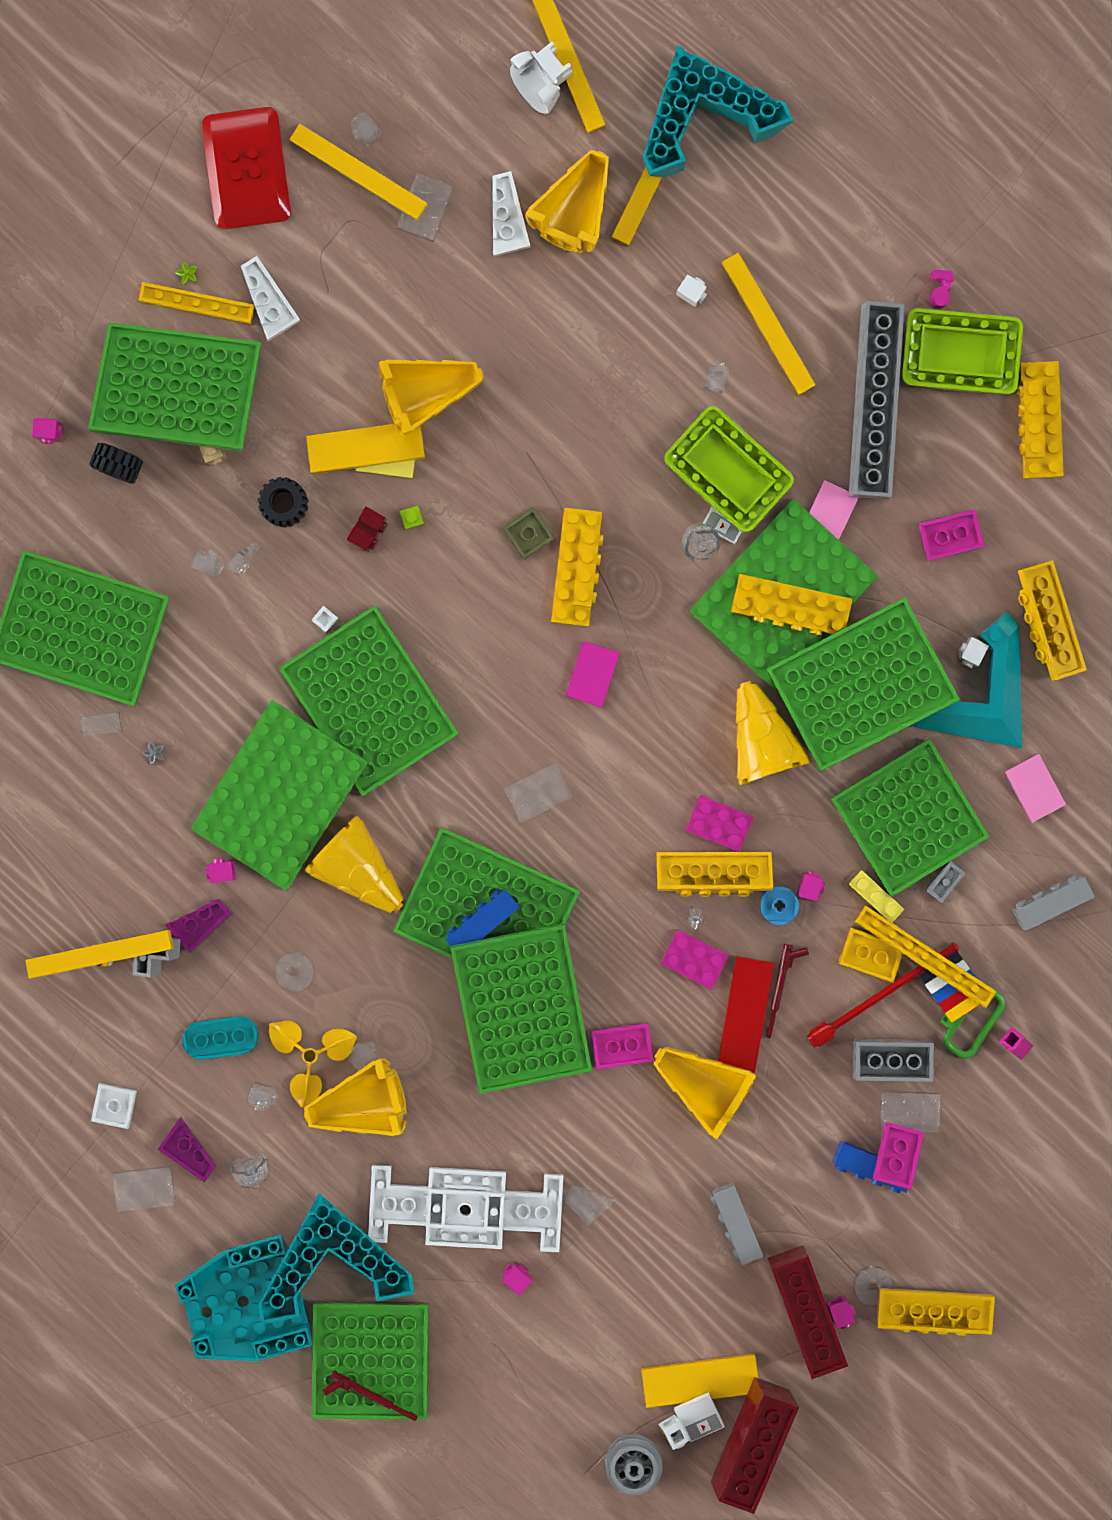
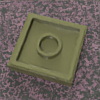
M535 507L502 528L523 560L555 540V537Z

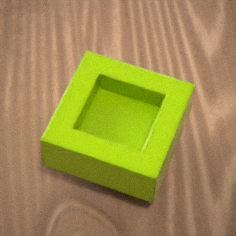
M418 505L400 511L406 530L424 525Z

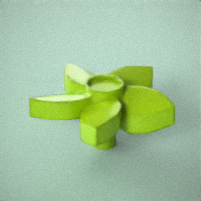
M183 262V270H178L175 274L182 277L183 285L187 283L188 279L192 282H197L194 275L197 267H188Z

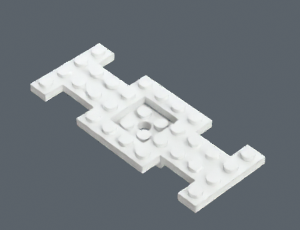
M372 1164L368 1236L374 1242L387 1243L389 1224L426 1226L425 1245L502 1249L503 1230L541 1232L540 1251L559 1252L563 1174L544 1173L543 1192L505 1190L506 1171L430 1167L429 1186L391 1184L392 1165ZM468 1205L471 1208V1212L467 1215L462 1214L460 1207Z

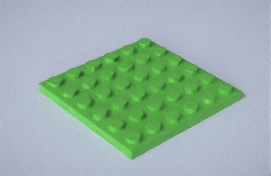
M930 739L925 740L830 798L891 897L990 837Z
M314 1302L312 1419L412 1420L354 1390L349 1389V1391H346L339 1387L325 1396L322 1389L334 1382L330 1377L333 1371L336 1370L337 1373L351 1378L356 1383L392 1401L398 1407L408 1412L412 1411L418 1416L417 1420H427L429 1303Z

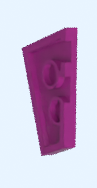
M218 899L188 915L165 924V926L176 938L180 939V943L189 953H192L233 913Z
M182 1117L179 1118L158 1148L159 1151L204 1183L217 1166Z

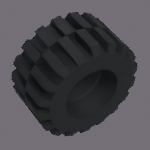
M97 443L89 465L106 475L134 484L143 461L141 458L106 443Z
M277 477L276 480H269V484L265 483L263 485L264 489L259 492L260 498H258L260 505L258 507L263 517L273 525L284 528L286 526L292 527L294 526L293 524L301 522L300 519L306 516L305 511H308L307 503L309 501L305 490L296 481L287 477ZM280 492H289L294 497L293 507L286 513H278L273 508V500Z

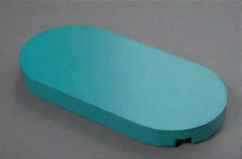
M245 1016L197 1021L191 1024L184 1032L182 1045L187 1054L198 1060L243 1055L250 1052L257 1045L259 1030L254 1021Z

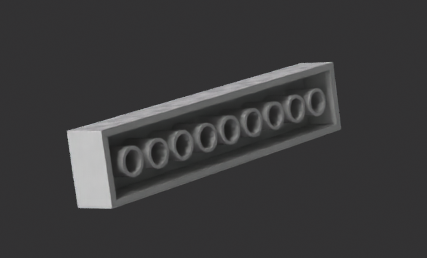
M866 301L861 306L849 497L887 500L892 497L904 304Z

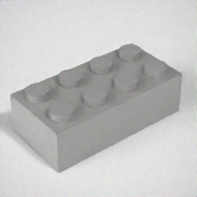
M853 1039V1078L856 1081L933 1082L934 1043L931 1040Z

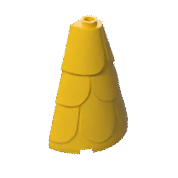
M591 149L571 166L563 177L529 207L525 217L532 229L537 228L541 232L540 236L564 250L575 253H582L583 250H586L588 253L593 251L599 240L604 194L607 190L609 157L601 151L596 152Z
M388 359L379 362V375L383 379L382 389L395 426L397 429H402L400 430L402 435L413 432L452 403H457L482 383V379H484L482 369L478 368L476 362Z
M751 681L740 684L741 688L737 689L736 702L737 779L739 786L812 763L810 754L793 734V730L780 716L776 706L756 683L751 684Z
M358 815L337 833L305 869V872L311 877L334 886L338 890L355 896L360 901L388 913L392 911L397 913L403 906L401 902L404 900V897L391 870L387 868L364 821Z
M670 1047L659 1048L654 1056L656 1058L654 1066L671 1089L677 1092L690 1112H693L706 1131L715 1139H718L757 1078V1075L750 1070L723 1064L720 1061L699 1057L698 1054Z
M384 1058L370 1062L357 1073L346 1078L335 1088L327 1090L304 1108L305 1121L308 1122L309 1127L339 1132L345 1130L389 1136L402 1134L406 1126L403 1115L407 1114L403 1088L396 1070L390 1069V1062Z

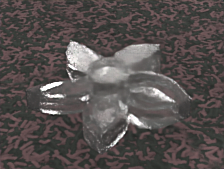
M690 906L691 915H687L686 920L691 921L690 925L693 929H696L699 923H705L704 918L700 916L703 908L695 910L693 906Z

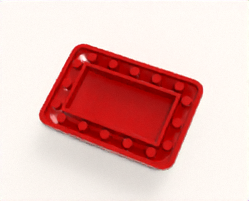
M262 107L207 115L202 121V129L216 225L221 229H233L287 221L291 216V207L277 111L272 107Z

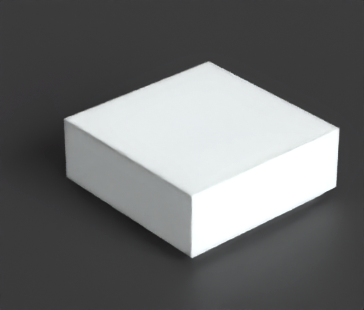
M323 606L311 621L327 633L339 618Z

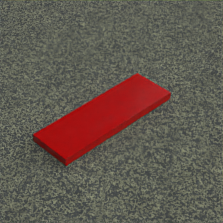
M736 956L718 1061L723 1064L750 1070L752 1073H755L774 962Z

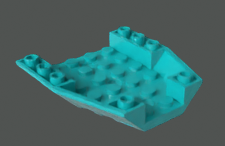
M281 1234L226 1249L175 1284L179 1302H184L193 1333L191 1344L196 1359L260 1361L312 1346L310 1320L302 1292L298 1295L300 1317L261 1325L258 1304L289 1249ZM239 1297H247L249 1300V1304L245 1306L241 1305L239 1303ZM210 1307L212 1314L210 1316L204 1315L202 1308Z

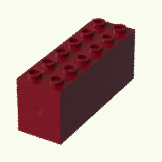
M804 1245L769 1257L770 1267L811 1379L848 1367Z
M754 1377L711 1479V1484L719 1502L755 1514L799 1409L789 1389Z

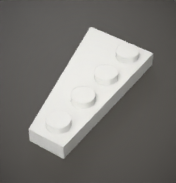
M511 171L493 176V257L530 248Z
M257 256L241 265L267 341L272 340L300 322L299 317Z

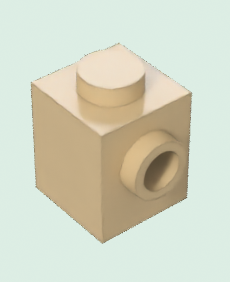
M199 446L205 463L209 466H217L227 459L223 449Z

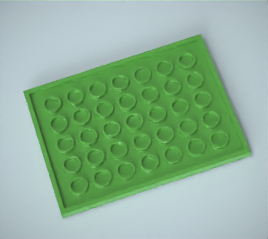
M109 322L88 425L89 432L243 452L262 346L261 342Z
M793 498L689 612L772 689H775L776 686L767 668L817 643L825 633L822 632L821 635L811 634L809 629L803 628L802 631L793 630L791 625L775 626L772 625L773 621L757 622L753 620L754 617L731 612L739 574L853 599L852 604L878 576Z
M23 550L0 620V664L136 707L170 597Z
M905 597L767 668L820 772L960 700Z
M375 605L279 668L317 728L369 762L355 784L362 797L459 734Z
M271 700L192 825L191 830L285 891H288L369 762L282 705Z
M441 827L393 932L452 959L450 945L445 940L448 936L447 932L453 926L458 928L462 925L463 922L461 920L469 913L471 915L475 914L478 911L476 907L483 901L488 903L493 899L491 895L496 890L500 889L502 891L506 889L520 907L482 939L562 923L566 924L580 890Z
M564 923L450 946L479 1094L592 1071Z

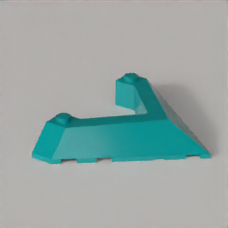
M677 45L642 159L650 176L668 177L684 171L686 160L680 145L697 106L747 126L754 143L773 137L791 124L793 118L785 102L775 100L761 89L749 86L737 76L718 66L711 65L709 61L696 54L692 55L685 51L683 47Z
M1006 611L977 636L983 643L989 645V668L987 671L985 704L958 701L911 726L1022 748L1020 627Z
M318 1193L258 1304L261 1325L300 1317L298 1295L328 1251L373 1281L376 1301L415 1294L412 1275L324 1196Z

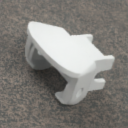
M553 42L549 43L538 53L535 51L531 53L530 51H525L510 59L512 63L510 74L514 85L532 108L545 115L550 114L560 96L559 85L573 74L570 63L563 67L554 54L557 52Z

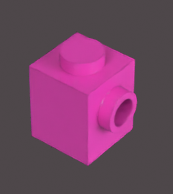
M34 418L33 438L42 440L41 443L53 444V441L60 442V437L63 436L61 422L53 419Z
M224 858L213 859V863L208 864V868H206V877L210 879V883L235 880L234 860L225 861Z
M808 871V874L802 873L797 896L818 901L819 894H823L825 883H823V878L819 877V873Z
M1012 1027L999 1041L1020 1060L1034 1046Z
M516 1262L512 1265L508 1264L502 1271L504 1274L502 1281L519 1296L532 1282V1276L523 1264H517Z
M845 1296L827 1302L837 1329H846L855 1322L853 1318L856 1315L852 1304H848Z

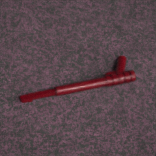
M783 945V954L781 955L782 959H780L781 964H779L780 969L771 1007V1019L769 1028L766 1029L767 1038L772 1036L776 1012L779 1010L788 967L792 968L793 959L809 955L807 947L792 951L793 945Z
M336 1370L333 1371L330 1377L334 1382L322 1389L325 1396L339 1387L346 1391H349V1389L354 1390L413 1421H416L418 1418L412 1411L408 1412L398 1407L392 1401L356 1383L351 1378L337 1373Z

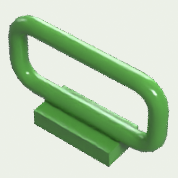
M997 991L993 997L998 1002L997 1007L967 1051L959 1049L951 1042L952 1036L966 1015L951 1023L944 1014L940 1023L948 1027V1030L944 1035L943 1043L951 1053L963 1059L973 1057L977 1053L1005 1008V999L1000 992Z

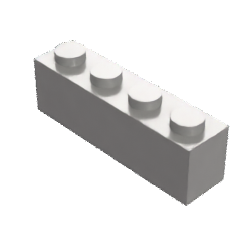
M1077 874L1067 878L1068 882L1054 884L1049 887V891L1045 893L1043 891L1038 892L1032 896L1033 899L1027 902L1026 900L1017 902L1015 904L1016 907L1012 908V912L1021 930L1027 931L1095 898L1086 878Z
M731 1182L712 1190L713 1196L710 1197L714 1208L718 1207L721 1214L718 1215L721 1225H726L728 1232H725L728 1242H733L735 1249L732 1251L736 1261L740 1260L743 1266L764 1257L734 1183Z

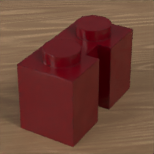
M365 506L347 540L366 552H369L370 549L374 550L378 543L377 537L379 533L383 534L388 526L386 517Z

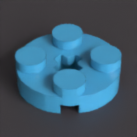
M775 886L773 891H766L762 896L760 909L764 918L776 925H784L793 920L798 914L799 901L790 889L783 886ZM778 900L785 904L781 911H777V907H774Z

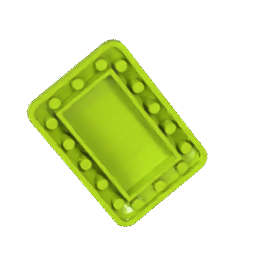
M915 308L910 311L907 317L902 380L905 384L916 387L989 394H1012L1018 386L1023 323L1019 318Z
M716 406L706 408L671 446L664 458L668 467L742 532L753 530L794 483L793 475Z

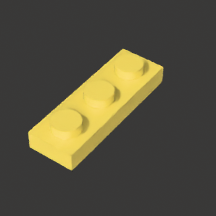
M862 870L849 883L858 894L891 923L903 912L904 908Z

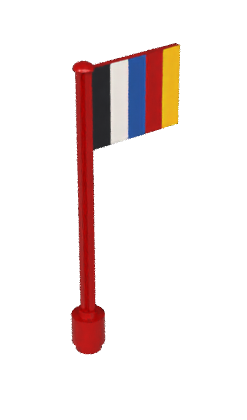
M951 942L950 946L939 952L940 955L976 978L958 953L959 947L956 943ZM919 965L834 1022H829L828 1024L825 1021L810 1030V1033L806 1036L814 1048L823 1046L835 1038V1030L916 977L921 979L951 1023L963 1017L980 1004Z

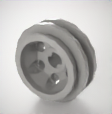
M627 1434L616 1439L608 1448L605 1457L606 1476L616 1490L629 1496L642 1495L652 1490L659 1482L662 1474V1458L656 1444L648 1437L639 1434ZM628 1451H635V1453L629 1454ZM646 1454L648 1459L644 1460L641 1456ZM619 1457L624 1459L622 1463L617 1462ZM631 1466H637V1470H631ZM649 1468V1471L645 1474L644 1469ZM621 1471L625 1472V1477L620 1474Z

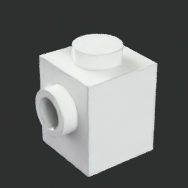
M687 274L676 295L696 307L698 303L702 304L707 294L705 291L707 287L701 279L697 277L694 279Z
M970 637L966 643L961 644L958 650L960 654L958 659L962 660L961 664L966 667H978L989 645Z

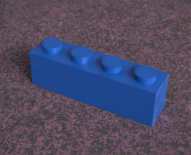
M498 889L491 895L493 899L488 903L483 901L476 907L478 911L475 914L471 915L469 913L461 920L463 922L462 925L458 928L453 926L447 932L448 936L445 940L450 946L481 940L515 912L520 905L506 889L502 891Z
M840 1140L832 1160L837 1170L844 1173L848 1170L853 1172L857 1178L864 1180L866 1177L871 1179V1182L875 1185L882 1187L884 1184L890 1186L889 1189L896 1193L901 1191L907 1193L908 1189L873 1180L878 1154Z

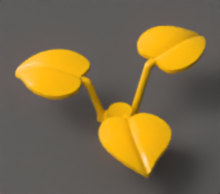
M292 1021L273 1022L269 1025L271 1042L279 1052L290 1053L294 1046L303 1052L302 1059L307 1063V1074H297L290 1082V1092L299 1106L305 1108L318 1098L322 1090L320 1077L317 1075L310 1076L311 1064L317 1060L318 1054L327 1050V1055L330 1059L336 1061L344 1060L350 1055L357 1036L344 1029H332L322 1037L324 1048L317 1051L313 1048L305 1050L297 1044L302 1038V1031L298 1024Z

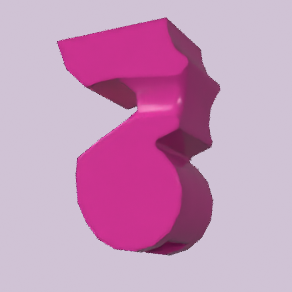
M933 269L930 273L933 282H940L941 287L931 292L930 302L934 308L942 309L950 300L948 292L951 290L955 278L952 271Z

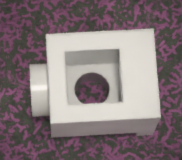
M675 1415L658 1424L668 1445L673 1450L682 1448L690 1440L680 1420Z

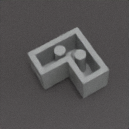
M172 938L174 949L134 957L133 976L151 978L161 975L162 960L170 961L179 958L180 939Z

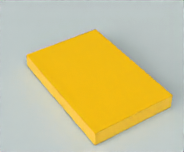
M850 927L838 964L893 983L903 954L880 938Z

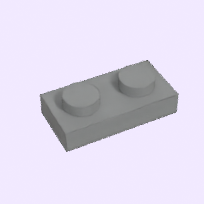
M949 861L927 888L926 892L940 903H943L965 875V872Z

